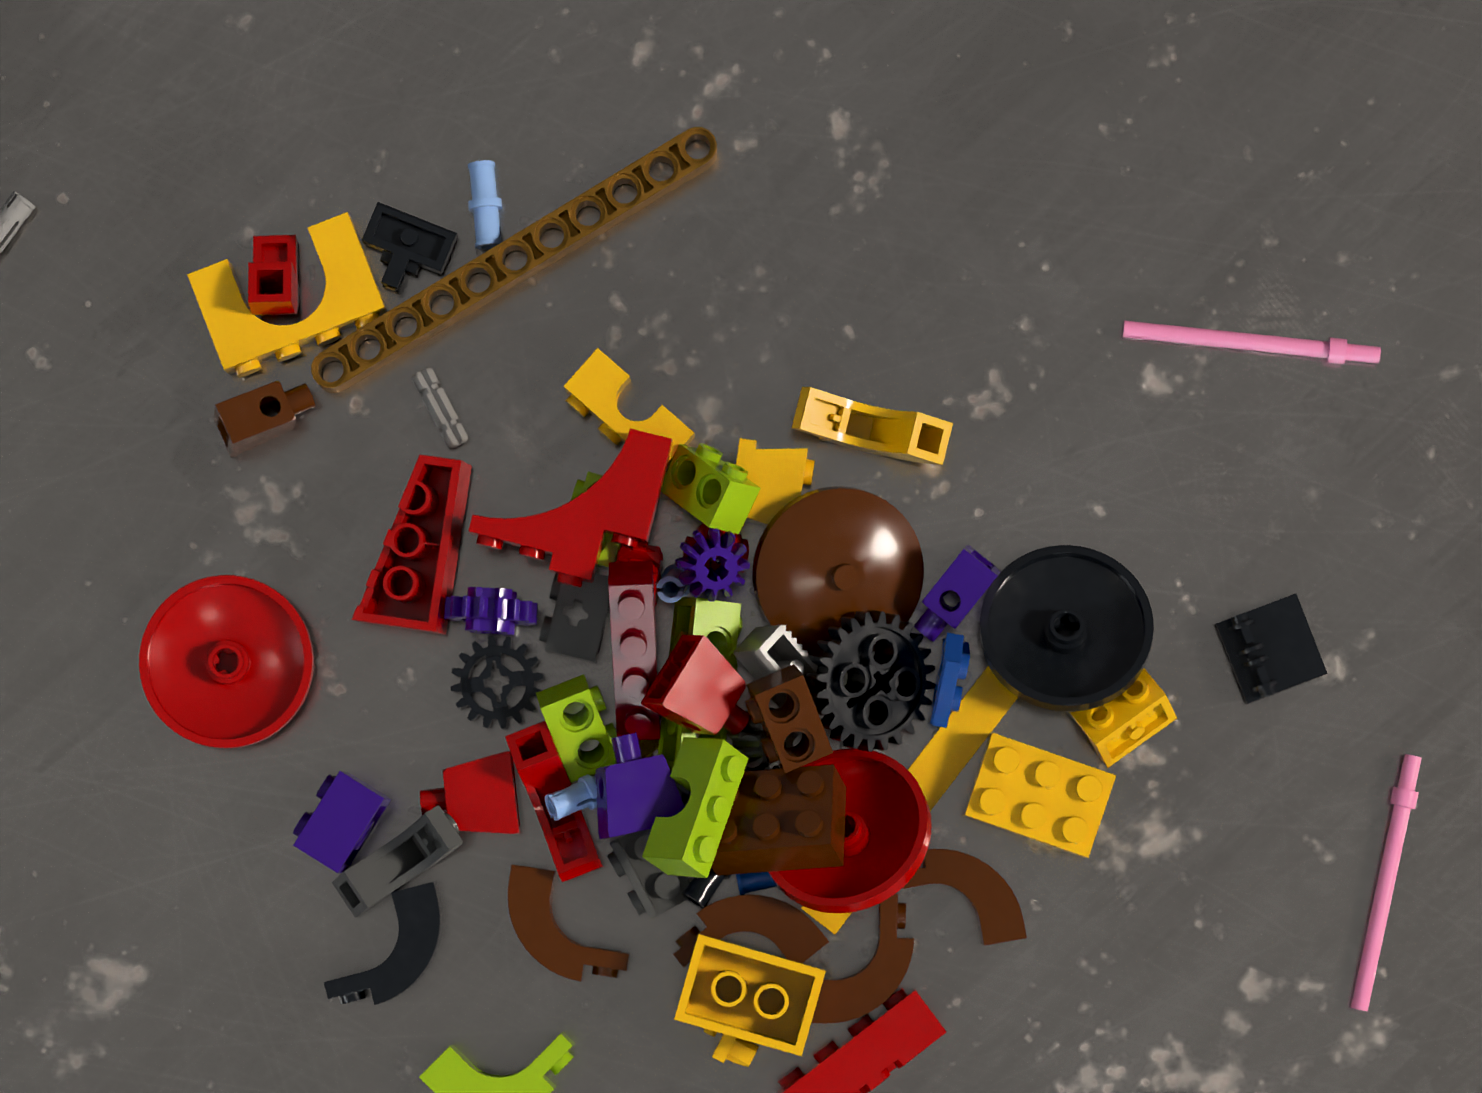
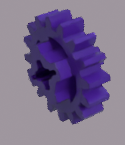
M468 587L467 596L445 597L444 619L462 621L465 623V630L470 631V633L514 635L515 626L537 625L538 603L517 599V592L512 591V589Z

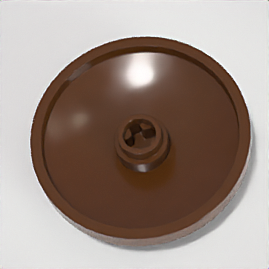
M844 486L816 489L795 498L785 505L765 528L758 542L753 560L752 578L754 594L760 611L770 626L786 625V631H791V638H797V644H802V650H808L807 654L821 657L823 651L819 648L817 641H831L832 639L827 628L829 626L842 628L840 618L843 616L854 618L856 611L870 613L871 610L884 611L885 614H897L900 616V621H909L916 609L923 587L924 562L920 543L913 528L903 514L877 495L862 489ZM874 644L872 652L876 650V644Z

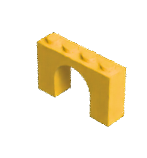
M348 212L307 227L324 269L326 285L322 301L317 309L309 317L298 323L274 325L252 315L234 267L228 259L187 274L223 369L229 375L236 373L237 377H244L262 369L261 362L274 357L277 358L278 362L294 358L302 353L300 347L315 341L318 346L327 345L342 337L341 331L356 326L358 330L388 312Z

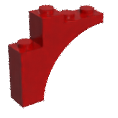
M630 428L628 437L610 468L587 491L572 501L550 511L527 517L490 518L472 515L468 532L471 535L478 536L476 544L488 548L502 550L503 543L520 547L519 555L542 561L544 560L545 553L552 555L549 571L558 574L556 580L558 583L577 588L582 587L583 581L593 583L606 533L613 535L611 542L627 547L636 548L638 541L648 543L673 441L671 438Z

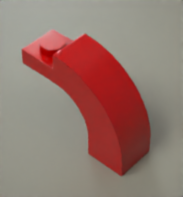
M546 721L505 736L517 772L532 802L561 881L565 882L603 867L583 810L581 809L555 821L546 808L545 795L573 785L569 780Z

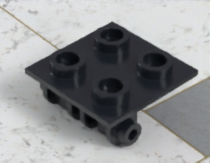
M1297 594L1216 623L1247 704L1328 674Z

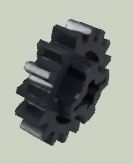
M489 636L488 647L482 648L479 643L474 641L472 647L475 653L471 657L462 652L459 655L460 659L465 663L464 668H452L451 673L460 677L461 680L460 683L451 686V691L462 693L463 698L456 703V706L459 709L467 706L471 708L467 717L470 721H474L479 715L483 716L484 728L489 729L493 719L498 720L501 729H507L508 718L513 717L515 721L521 724L524 722L521 711L527 709L528 711L535 712L537 710L530 701L532 696L537 697L536 693L541 691L535 688V682L545 679L543 673H534L532 669L539 663L538 657L529 659L524 657L528 646L525 644L519 646L517 650L512 649L513 641L511 637H506L503 645L499 646L495 637ZM502 654L516 659L524 671L512 672L506 668ZM486 657L487 666L479 677L470 678L474 666ZM495 663L501 676L509 678V684L502 686V693L500 694L501 703L499 696L496 695V691L493 688L487 687V681L492 680L494 677ZM526 687L522 699L514 707L509 708V698L515 690ZM483 693L489 697L492 702L493 711L486 710L478 705L472 694Z

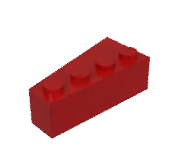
M419 454L398 505L399 511L391 529H388L375 569H372L369 575L366 591L360 605H357L351 620L365 624L446 635L448 619H444L445 597H451L453 593L472 465L462 460Z
M902 987L883 1003L886 1010L874 1019H871L866 1014L848 1027L847 1030L851 1036L837 1046L834 1040H831L816 1051L812 1056L817 1062L802 1072L800 1067L797 1066L779 1079L777 1082L782 1088L775 1093H868L891 1075L890 1072L896 1067L898 1069L903 1067L947 1031L915 989L906 993Z

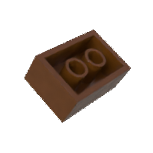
M834 764L799 767L787 773L782 769L745 771L711 866L715 874L718 876L843 866L846 786Z

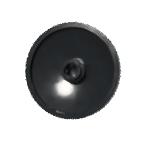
M1049 546L1034 550L1017 558L1003 569L993 581L981 609V647L984 657L995 677L1018 698L1034 706L1052 711L1075 712L1088 710L1104 705L1120 696L1140 676L1149 658L1153 641L1154 622L1152 609L1139 581L1126 567L1112 557L1081 546Z

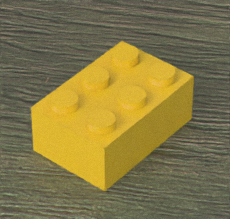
M991 733L962 816L1083 858H1089L1116 775L999 734Z
M698 934L674 1020L802 1056L826 970Z

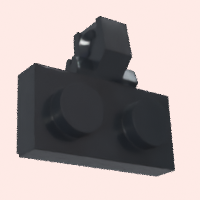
M378 202L363 235L362 243L383 252L380 262L388 266L381 281L382 287L399 293L407 273L416 276L420 267L442 275L458 235L456 232Z

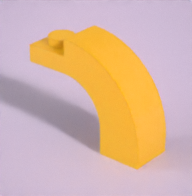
M802 387L792 429L817 436L823 441L876 455L911 462L943 465L953 423L920 412L876 407L812 387Z

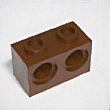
M794 664L746 684L751 698L745 700V705L754 725L761 723L766 737L760 739V743L770 764L776 761L781 769L787 773L833 753L804 675ZM787 693V700L783 706L778 709L769 708L770 699L775 694ZM802 732L801 741L796 746L791 748L784 747V741L790 733Z

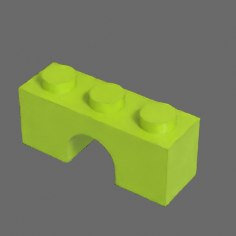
M683 737L670 777L691 792L689 801L682 811L672 817H655L642 857L667 875L708 878L749 758L724 739Z

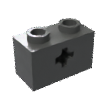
M595 573L593 583L583 581L582 587L577 588L556 582L558 574H555L549 599L556 600L553 617H544L539 641L546 642L545 651L548 653L597 664L610 611L608 576ZM576 602L582 603L583 611L588 613L587 620L580 619L577 626L571 625L570 617L565 615L567 609H574Z

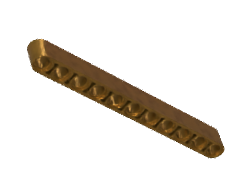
M703 127L687 129L320 352L314 358L311 364L313 379L330 393H339L348 389L705 172L715 163L717 158V142L714 135ZM695 140H702L709 145L710 151L704 158L694 159L686 152L688 144ZM666 162L673 167L674 172L668 180L657 181L649 174L651 167L656 163ZM622 184H629L637 190V195L629 203H620L613 197L615 189ZM586 206H593L601 213L599 220L590 226L580 224L577 220L578 212ZM556 228L562 231L564 239L559 246L548 248L540 242L543 232L547 229ZM520 250L527 255L525 266L519 270H510L504 265V259L511 251ZM483 272L491 278L489 287L480 293L469 290V278L475 273ZM442 294L451 296L454 299V306L449 313L438 315L432 312L431 304L437 296ZM412 317L417 321V328L411 336L400 337L396 335L395 325L400 318ZM375 339L380 343L378 355L370 360L360 358L358 354L360 344L364 340ZM338 361L342 363L343 374L337 381L327 382L323 380L322 369L328 362Z

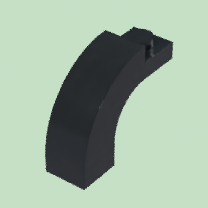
M437 881L391 892L399 924L398 939L392 953L382 964L371 970L324 982L328 999L339 996L341 1005L365 999L364 990L370 988L374 1005L399 996L411 988L425 974L437 954L443 933V906Z

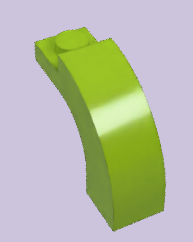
M562 1032L529 1066L519 1072L508 1075L490 1074L479 1069L452 1044L419 1078L434 1093H551L556 1088V1085L545 1074L551 1070L557 1075L574 1058L568 1050L575 1043Z

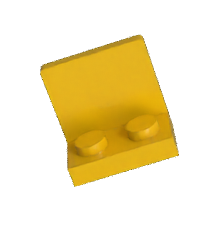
M1145 668L1137 680L1114 700L1096 708L1068 712L1088 736L1098 757L1107 768L1177 719L1166 694Z

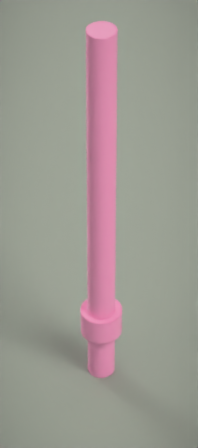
M1124 320L1122 337L1326 358V363L1344 365L1345 360L1379 364L1381 347L1349 344L1347 339L1329 337L1328 341L1126 320Z
M1404 755L1398 787H1393L1390 804L1394 806L1352 998L1351 1008L1368 1012L1411 809L1416 808L1419 792L1415 791L1422 758L1418 756Z

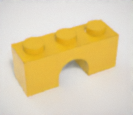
M597 348L563 386L570 395L565 401L582 417H585L590 412L602 424L597 430L615 446L620 441L625 443L630 428L671 438L673 445L667 465L668 468L679 444L688 446L695 438V433L663 405L646 420L632 421L625 418L619 412L617 402L621 392L631 382V378Z

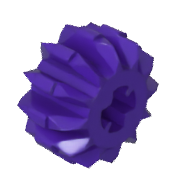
M709 528L706 539L699 530L693 531L692 535L696 543L691 546L687 542H682L680 545L682 551L688 556L675 559L677 568L684 570L679 575L678 580L682 585H690L689 592L694 597L700 596L705 591L706 598L714 602L717 598L718 590H721L727 598L732 597L733 594L729 585L734 582L738 586H743L745 580L737 572L750 568V563L746 559L741 558L747 551L746 546L743 543H735L736 536L731 531L725 532L720 537L719 529ZM717 556V560L721 563L720 567L716 570L710 567L708 570L705 566L706 561L709 558L716 561Z

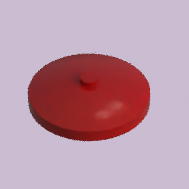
M218 575L202 578L183 586L171 594L158 607L148 622L139 652V672L142 687L148 702L157 716L170 729L185 739L214 748H239L253 745L280 731L292 720L304 703L310 689L314 670V654L310 634L295 607L284 596L268 585L251 578L236 575Z
M854 748L833 750V753L801 766L834 764L846 786L844 865L840 867L768 872L778 888L790 899L804 907L825 913H849L864 910L896 894L910 881L925 858L931 838L932 825L929 805L914 776L902 764L885 754Z

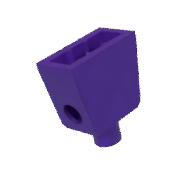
M968 544L922 600V603L928 608L915 623L914 627L933 642L948 624L956 629L997 578L1001 570ZM949 590L956 592L960 597V601L955 607L947 605L943 597Z
M637 733L611 738L616 764L596 768L599 839L652 829L655 817H672L682 811L685 806L674 779L670 777L671 771L664 755L660 754L642 758Z

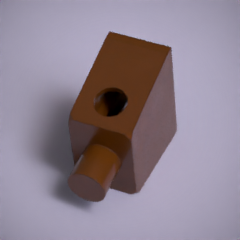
M274 381L215 404L214 421L230 457H234L293 430L296 423L295 415L315 407V402L306 383L284 392L281 383ZM267 407L272 408L277 412V415L269 417L264 415L261 410Z

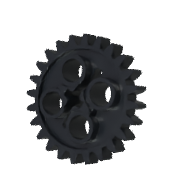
M871 610L870 613L856 611L854 618L844 616L840 618L842 628L832 626L827 628L832 639L831 641H817L823 653L821 657L810 656V660L818 668L817 672L806 674V678L816 681V687L809 691L812 697L818 698L819 702L815 706L818 714L824 715L821 719L824 729L831 730L829 738L843 741V746L849 748H858V750L872 752L873 749L885 751L888 749V743L902 744L901 733L910 735L915 733L911 723L912 720H925L919 708L921 705H932V701L924 694L925 690L933 689L936 686L935 683L926 680V674L934 671L935 666L924 663V659L929 656L931 649L918 647L924 636L919 633H911L913 627L911 622L900 621L899 615L885 614L884 611ZM874 644H876V652L873 657L872 650ZM847 672V682L844 686L843 679ZM897 677H899V684L896 689L895 682ZM870 705L871 711L869 717L867 718V708Z

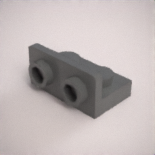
M651 829L626 834L610 842L613 852L607 854V857L617 876L621 877L626 874L634 889L627 894L638 915L640 916L647 912L651 920L686 901L682 893L691 882L685 876L665 874L642 857Z

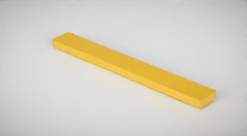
M989 665L962 698L959 711H952L949 715L947 728L940 727L908 768V771L914 776L921 787L930 811L1018 698L1000 683ZM804 906L801 907L803 911L834 935L852 914V912L825 913Z

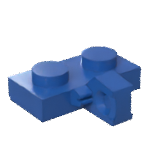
M947 632L946 638H943L939 670L932 698L930 724L932 726L947 728L950 711H959L963 687L956 686L958 679L966 680L970 660L969 642L963 643L964 635Z

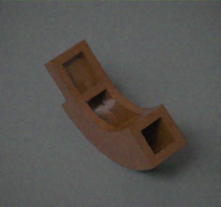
M928 849L923 860L924 867L919 868L910 881L902 888L906 889L928 884H944L960 891L974 908L983 946L1027 938L1022 911L1010 886L992 867L969 854L948 849Z
M511 864L508 883L509 914L519 940L534 959L548 970L562 977L580 982L583 980L585 965L593 966L592 974L613 978L618 977V970H628L631 953L582 945L571 940L561 931L555 921L552 910L556 871Z
M745 894L718 900L697 912L696 914L707 927L700 932L696 926H693L679 937L675 942L680 948L673 955L684 968L691 962L698 934L721 939L736 932H753L770 939L787 959L803 963L829 943V941L814 922L793 905L769 896Z
M894 894L887 900L879 903L878 943L872 959L862 970L851 976L837 979L824 978L811 1023H840L859 1018L878 1008L896 991L907 973L914 948V938L897 937V929H905L906 903H898V894Z

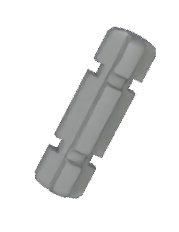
M429 367L414 374L412 380L418 392L423 393L422 399L437 428L442 429L443 432L440 434L446 445L451 449L465 443L468 440V435L462 424L457 423L458 416L444 389L438 387L440 382L434 370Z

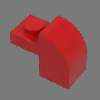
M296 235L253 236V262H248V304L252 315L297 314L300 287L298 284V240Z

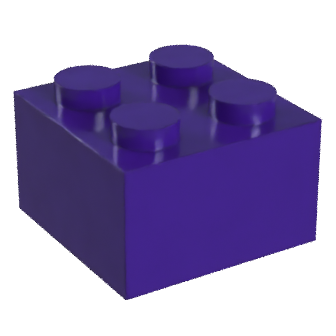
M339 771L337 776L329 774L316 794V797L321 799L314 812L309 813L306 811L293 830V834L298 836L293 846L336 873H342L351 867L392 801L391 798L349 772Z

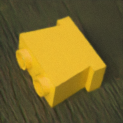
M740 438L736 465L747 470L748 475L746 478L761 488L745 521L767 527L772 518L785 505L801 496L803 484L811 486L815 460L807 459L808 448L756 449V440Z

